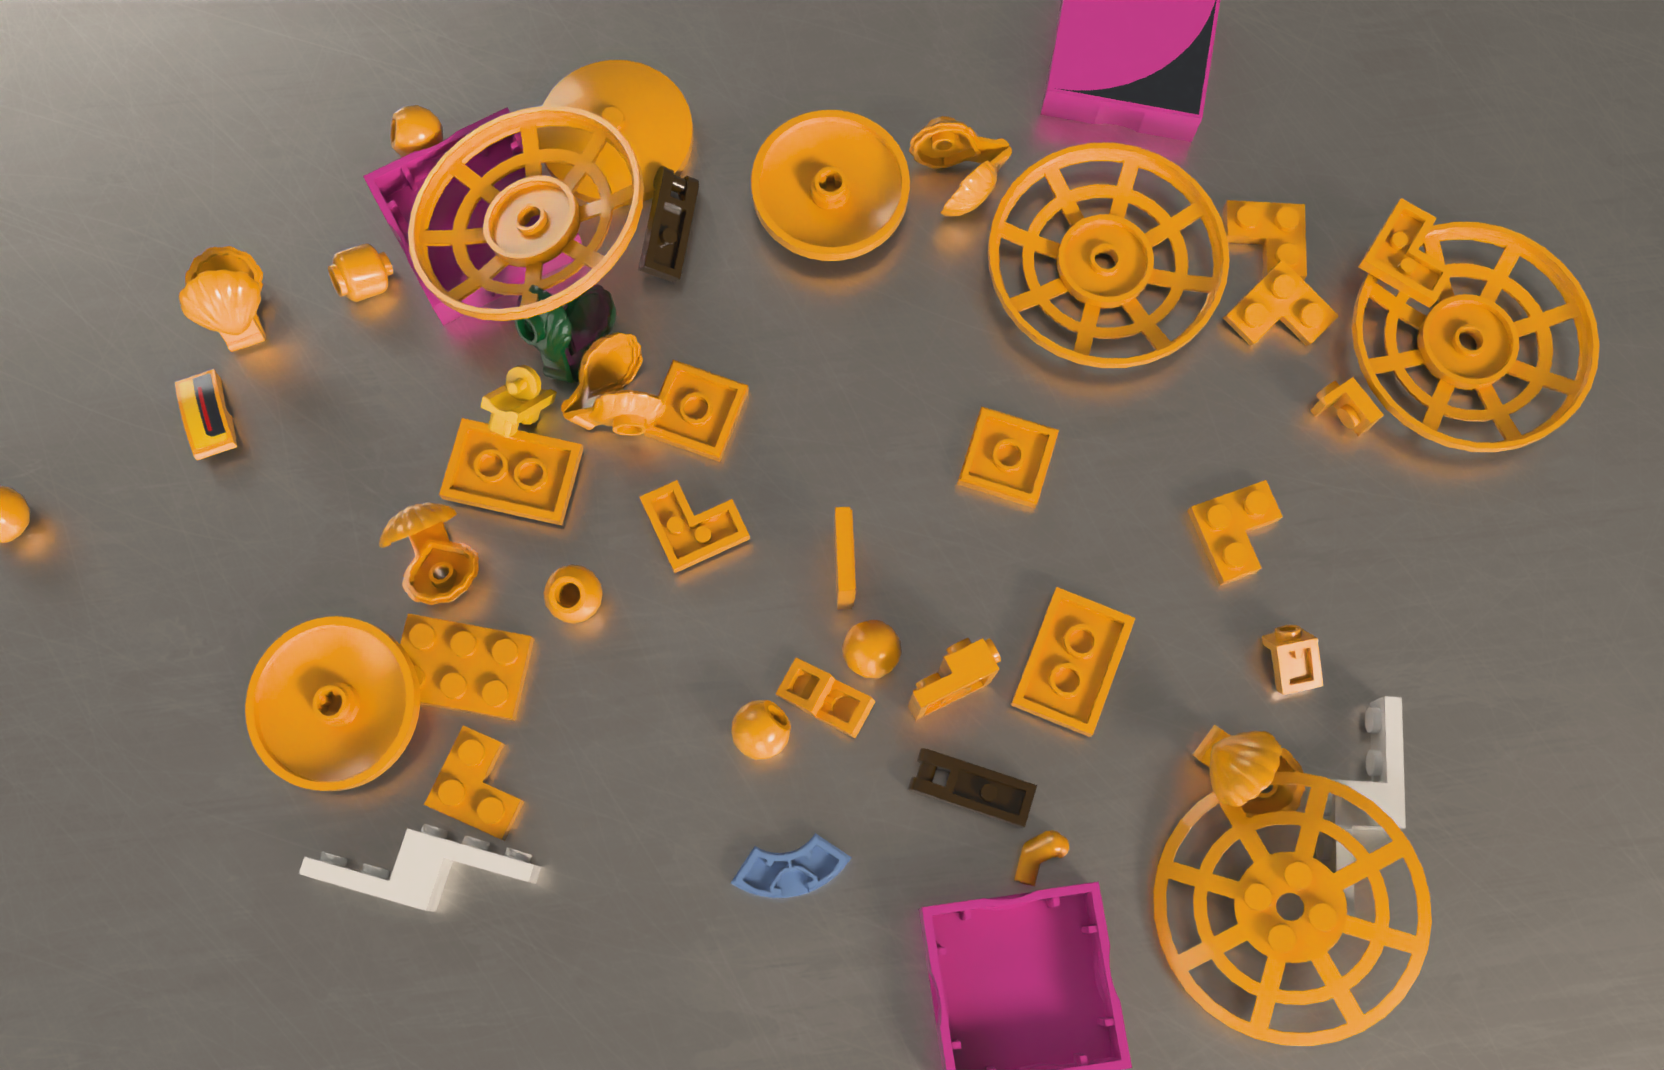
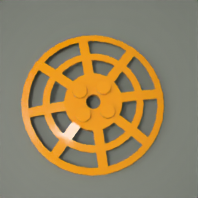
M544 105L525 108L499 116L479 126L460 139L441 157L422 184L411 211L408 229L409 252L414 268L431 293L444 305L463 315L481 320L508 321L525 319L550 312L573 301L593 287L612 269L626 250L637 229L643 208L644 184L641 167L633 149L620 131L604 118L589 111L569 106ZM567 126L586 130L593 133L583 153L579 154L565 149H540L537 128ZM521 132L524 153L501 162L482 178L465 165L470 159L491 144L509 135ZM606 142L612 145L625 160L633 183L612 194L606 176L595 164ZM541 163H562L571 165L573 168L562 182L557 178L542 175ZM525 167L526 178L510 184L501 192L493 187L507 175ZM588 175L598 188L600 200L580 206L573 193L585 176ZM455 177L469 188L470 191L457 211L453 230H429L435 205L447 184ZM482 198L490 204L485 214L483 227L467 229L471 215ZM632 202L627 221L616 242L605 256L598 253L597 250L601 247L608 233L613 210ZM540 215L539 220L534 225L524 227L528 224L531 217ZM601 216L597 230L587 247L574 240L581 222ZM488 243L496 256L478 271L470 260L467 245ZM428 246H452L456 262L468 279L448 292L433 272L428 256ZM561 253L574 259L570 265L560 272L542 279L544 263L553 260ZM508 265L526 267L524 284H506L492 279ZM584 265L591 268L584 277L574 284L544 300L539 301L538 294L529 292L531 285H536L546 290L565 281L577 273ZM480 288L501 295H522L519 307L503 309L478 308L461 301Z
M1087 143L1067 147L1045 156L1028 167L1011 184L1001 199L992 221L988 242L989 271L994 290L1004 310L1016 326L1032 341L1054 355L1077 364L1098 368H1128L1148 364L1171 355L1189 343L1206 325L1220 303L1227 283L1230 261L1228 239L1222 219L1211 198L1199 183L1180 166L1163 156L1137 146L1120 143ZM1089 161L1123 163L1117 186L1093 184L1069 190L1060 169ZM1138 168L1152 172L1169 182L1186 197L1191 205L1170 217L1155 201L1140 192L1132 190ZM1045 177L1055 198L1038 212L1028 231L1007 223L1008 215L1019 198L1035 182ZM1092 198L1113 199L1109 214L1092 215L1084 218L1076 202ZM1128 203L1146 212L1159 225L1144 233L1138 226L1124 218ZM1060 210H1062L1071 226L1064 235L1061 244L1039 236L1046 223ZM1201 218L1207 230L1212 247V277L1188 275V253L1180 231ZM1001 238L1023 247V273L1030 291L1011 298L1005 289L1000 271L999 247ZM1166 239H1169L1174 253L1175 272L1153 268L1154 254L1152 247ZM1034 252L1057 259L1056 265L1059 278L1040 286L1034 267ZM1098 254H1108L1114 259L1115 266L1110 269L1101 268L1096 264L1094 257ZM1147 284L1171 288L1164 302L1150 315L1147 314L1136 299ZM1183 290L1208 293L1205 304L1195 320L1178 337L1170 341L1156 324L1161 322L1173 310ZM1069 292L1075 299L1085 304L1081 321H1076L1062 313L1051 303L1050 299ZM1039 305L1056 323L1077 333L1074 350L1064 348L1041 335L1023 319L1019 312ZM1122 306L1133 321V324L1120 327L1096 326L1100 308ZM1142 333L1156 349L1143 355L1128 358H1101L1089 355L1093 338L1120 339Z
M1449 222L1433 225L1420 247L1423 246L1426 254L1445 264L1440 245L1441 241L1473 240L1493 244L1503 248L1504 251L1494 269L1467 263L1446 264L1454 269L1451 277H1468L1482 280L1486 284L1479 296L1472 294L1454 295L1449 279L1438 297L1439 303L1427 315L1406 304L1410 298L1408 295L1399 291L1395 297L1377 283L1378 278L1368 273L1355 301L1352 320L1354 350L1366 382L1385 409L1404 426L1428 440L1449 448L1470 452H1501L1521 448L1541 440L1563 425L1580 408L1592 387L1598 368L1600 345L1597 322L1590 301L1578 280L1564 263L1545 247L1523 234L1502 226L1481 222ZM1522 257L1547 276L1561 293L1566 304L1542 312L1539 304L1530 293L1508 277L1518 258ZM1501 290L1518 302L1526 312L1527 318L1513 322L1507 312L1495 303ZM1369 298L1388 311L1384 326V345L1387 356L1368 358L1362 326L1364 311ZM1398 319L1418 330V349L1398 353L1396 342ZM1571 319L1574 320L1577 329L1579 344L1578 370L1574 380L1550 372L1553 358V342L1549 327ZM1534 332L1538 345L1536 367L1516 360L1519 352V337ZM1468 334L1472 336L1476 341V350L1464 348L1459 341V335ZM1424 364L1428 371L1439 380L1432 397L1412 380L1406 368ZM1393 371L1405 390L1419 403L1427 407L1422 423L1409 415L1392 399L1379 382L1376 374ZM1506 373L1529 382L1527 387L1517 397L1505 404L1501 403L1492 386ZM1542 387L1567 395L1561 407L1547 421L1525 434L1520 433L1509 416L1527 405L1540 392ZM1454 388L1476 390L1485 409L1467 410L1447 404ZM1443 415L1452 419L1469 422L1492 420L1504 440L1473 442L1453 438L1438 432V428Z
M1275 772L1273 781L1270 784L1311 787L1304 813L1297 811H1274L1248 818L1241 806L1223 804L1219 802L1214 791L1189 810L1179 821L1167 840L1157 866L1153 890L1154 920L1159 942L1171 970L1186 992L1206 1012L1228 1027L1254 1039L1280 1045L1314 1046L1338 1042L1365 1031L1385 1018L1404 999L1418 977L1428 951L1432 925L1430 892L1424 870L1410 841L1391 817L1367 797L1349 786L1318 775L1301 772ZM1331 793L1342 797L1365 811L1386 831L1392 842L1369 854L1364 846L1349 832L1333 822L1323 819L1328 794ZM1220 804L1232 828L1227 830L1212 845L1203 859L1200 869L1174 862L1177 850L1189 830L1207 811ZM1273 825L1301 826L1295 852H1277L1269 854L1256 830ZM1319 831L1341 843L1353 854L1357 861L1333 873L1327 866L1313 858ZM1240 839L1254 863L1244 872L1240 881L1213 874L1214 868L1222 855L1234 842ZM1401 858L1404 859L1410 871L1417 898L1418 924L1416 935L1389 928V898L1384 879L1379 870ZM1366 877L1370 882L1374 896V923L1347 915V902L1343 890ZM1169 879L1195 887L1193 894L1194 918L1202 943L1181 954H1178L1173 943L1167 918L1166 892ZM1208 891L1234 899L1235 915L1238 924L1215 936L1211 930L1207 914ZM1293 893L1301 898L1304 909L1299 918L1286 920L1278 914L1276 903L1281 895ZM1342 933L1370 941L1359 962L1348 973L1341 976L1328 951L1337 943ZM1248 940L1255 949L1266 955L1267 960L1261 983L1241 972L1226 957L1224 952ZM1384 945L1411 953L1407 967L1395 987L1377 1006L1363 1014L1349 989L1357 985L1371 971L1381 955ZM1212 959L1215 965L1233 983L1245 991L1256 995L1257 998L1250 1022L1235 1016L1216 1003L1195 982L1188 971ZM1312 961L1325 984L1319 988L1303 991L1279 989L1286 962L1302 963ZM1333 998L1347 1023L1338 1027L1314 1032H1283L1268 1028L1275 1002L1307 1005L1324 1002Z

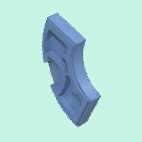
M816 833L805 845L790 852L773 853L754 846L731 881V884L748 893L762 897H796L812 892L830 882L845 868L852 857Z

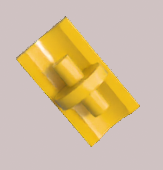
M517 365L509 370L506 375V384L484 395L480 407L491 412L488 428L506 438H510L517 433L519 423L531 425L538 421L540 410L555 402L557 391L541 389L539 375L533 368L527 365Z

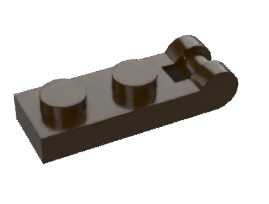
M661 166L654 178L653 186L655 190L638 270L674 283L681 278L699 181L690 176L681 178L674 175V170ZM671 191L678 193L680 199L671 197Z
M920 749L917 762L920 763L916 777H911L908 787L909 791L1020 828L1025 827L1037 785L933 750ZM937 769L949 772L945 786L933 783Z

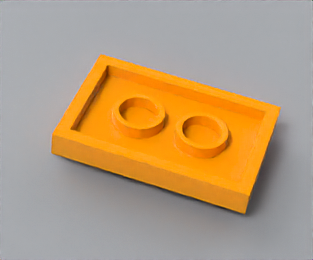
M462 418L439 496L443 500L562 526L583 453L582 444L517 430V433L510 438H506L490 430L488 423Z
M1056 587L1010 705L1091 737L1136 618Z
M408 613L400 645L408 654L417 673L420 688V704L505 720H516L534 643L532 636Z

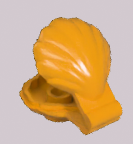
M947 116L932 119L927 126H924L921 131L912 137L909 152L916 162L933 169L951 167L964 161L981 163L960 183L961 186L940 212V214L950 217L960 216L973 211L985 201L995 187L998 172L1012 154V149L1005 139L998 138L995 140L979 137L965 123Z
M232 246L210 247L201 255L195 257L189 270L186 271V286L179 292V301L183 314L194 323L206 329L218 331L230 352L266 341L265 331L256 312L261 301L260 292L263 287V272L260 266L256 264V261L250 254Z
M611 333L594 341L589 349L586 350L578 373L579 386L570 398L566 399L561 405V411L565 419L587 430H591L597 425H606L613 427V431L617 434L632 436L645 433L647 424L653 423L662 417L668 406L658 396L641 391L621 390L625 385L633 381L643 360L642 354H640L641 345L633 334Z
M426 502L411 505L400 510L388 521L379 540L380 548L390 546L392 542L409 536L415 557L403 574L402 587L413 601L428 605L449 603L456 600L460 594L469 589L479 571L478 553L472 550L471 546L450 541L444 522L456 516L457 513L453 508L443 504Z
M1214 725L1192 754L1197 760L1210 768L1209 774L1212 789L1219 802L1232 806H1241L1248 818L1274 811H1296L1300 806L1305 786L1273 785V789L1270 792L1261 793L1271 784L1275 772L1304 773L1302 766L1293 758V755L1287 749L1281 748L1279 742L1269 732L1249 731L1232 736Z

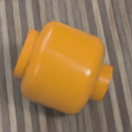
M360 244L337 252L333 257V265L328 266V272L332 284L340 297L346 295L349 300L359 302L384 293L388 288V276L393 275V268L385 252L378 253L372 245Z

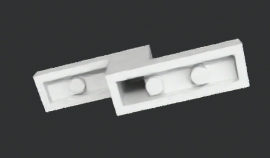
M1384 696L1370 702V707L1365 714L1366 731L1371 733V750L1367 753L1366 770L1368 775L1372 776V782L1336 779L1333 781L1349 786L1373 801L1394 820L1400 829L1406 828L1402 697ZM1331 793L1328 794L1323 819L1333 822L1352 836L1353 829L1385 831L1365 811L1342 797ZM1325 833L1318 835L1316 843L1317 857L1333 873L1354 862L1353 854L1341 843ZM1353 884L1343 890L1347 902V915H1355Z
M423 824L421 832L407 828L390 880L387 879L389 870L365 863L361 871L346 867L348 858L323 851L320 859L304 856L298 874L421 910L436 912L453 861L534 884L537 882L541 867L530 864L532 854L506 848L505 855L502 856L488 852L490 842L465 836L463 843L460 844L446 840L448 830Z

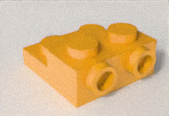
M965 638L946 649L948 654L943 656L938 672L915 684L917 688L913 690L908 704V708L915 721L992 682L999 671L997 663L1001 662V658L990 638L986 640L982 638L974 643L969 638Z

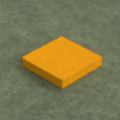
M672 360L658 394V397L668 407L661 418L646 425L644 436L721 462L748 394L749 386Z
M981 406L957 484L1035 508L1059 430Z
M835 507L834 546L837 610L852 609L856 593L853 514L850 507Z

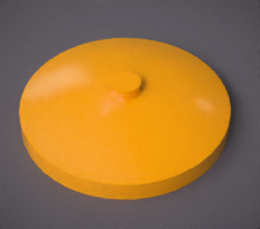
M605 60L588 64L564 77L551 90L543 103V106H569L589 111L604 118L617 128L630 144L641 167L644 184L643 202L653 198L655 190L653 186L654 178L661 166L674 170V175L680 176L690 158L693 146V124L688 103L673 81L648 65L629 60ZM567 126L537 128L540 149H565L579 154L583 153L593 133L586 130ZM606 142L595 164L606 176L612 194L633 183L625 160L612 145ZM544 163L550 175L562 182L573 168L571 165L562 163ZM586 175L573 195L588 203L600 200V193L591 177ZM632 202L625 204L623 206H629L632 204Z
M842 110L812 111L783 123L764 141L756 155L752 168V200L756 214L765 230L786 249L800 256L815 260H847L864 255L877 248L896 230L907 208L910 190L909 169L905 156L897 142L884 128L874 121L859 114Z
M342 616L316 618L301 623L285 632L275 640L260 658L247 689L245 702L246 725L252 745L261 760L283 780L310 790L342 791L352 789L382 775L402 755L417 725L420 710V688L417 673L411 659L403 647L390 634L375 625L355 618Z

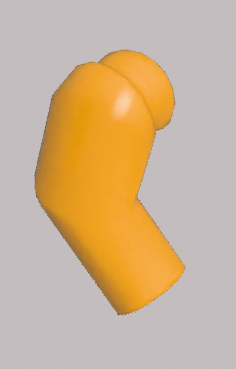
M1049 830L1026 841L1022 846L1014 881L1035 887L1041 863L1053 857L1060 859L1065 857L1069 851L1068 839L1058 831Z

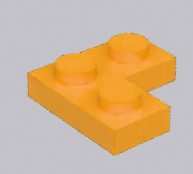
M1402 198L1393 208L1358 266L1429 308L1437 301L1454 272V269L1419 250L1437 218Z
M1226 201L1223 206V225L1228 243L1262 245L1263 277L1283 259L1303 280L1306 279L1305 204Z
M1282 259L1223 319L1250 346L1255 344L1279 319L1305 346H1308L1339 315Z
M678 480L639 497L674 574L750 539V535L733 499L694 516Z
M1267 480L1196 504L1187 510L1219 585L1254 574L1262 569L1247 536V532L1277 522L1283 517Z
M463 725L424 805L505 841L524 803L523 800L486 784L505 744Z

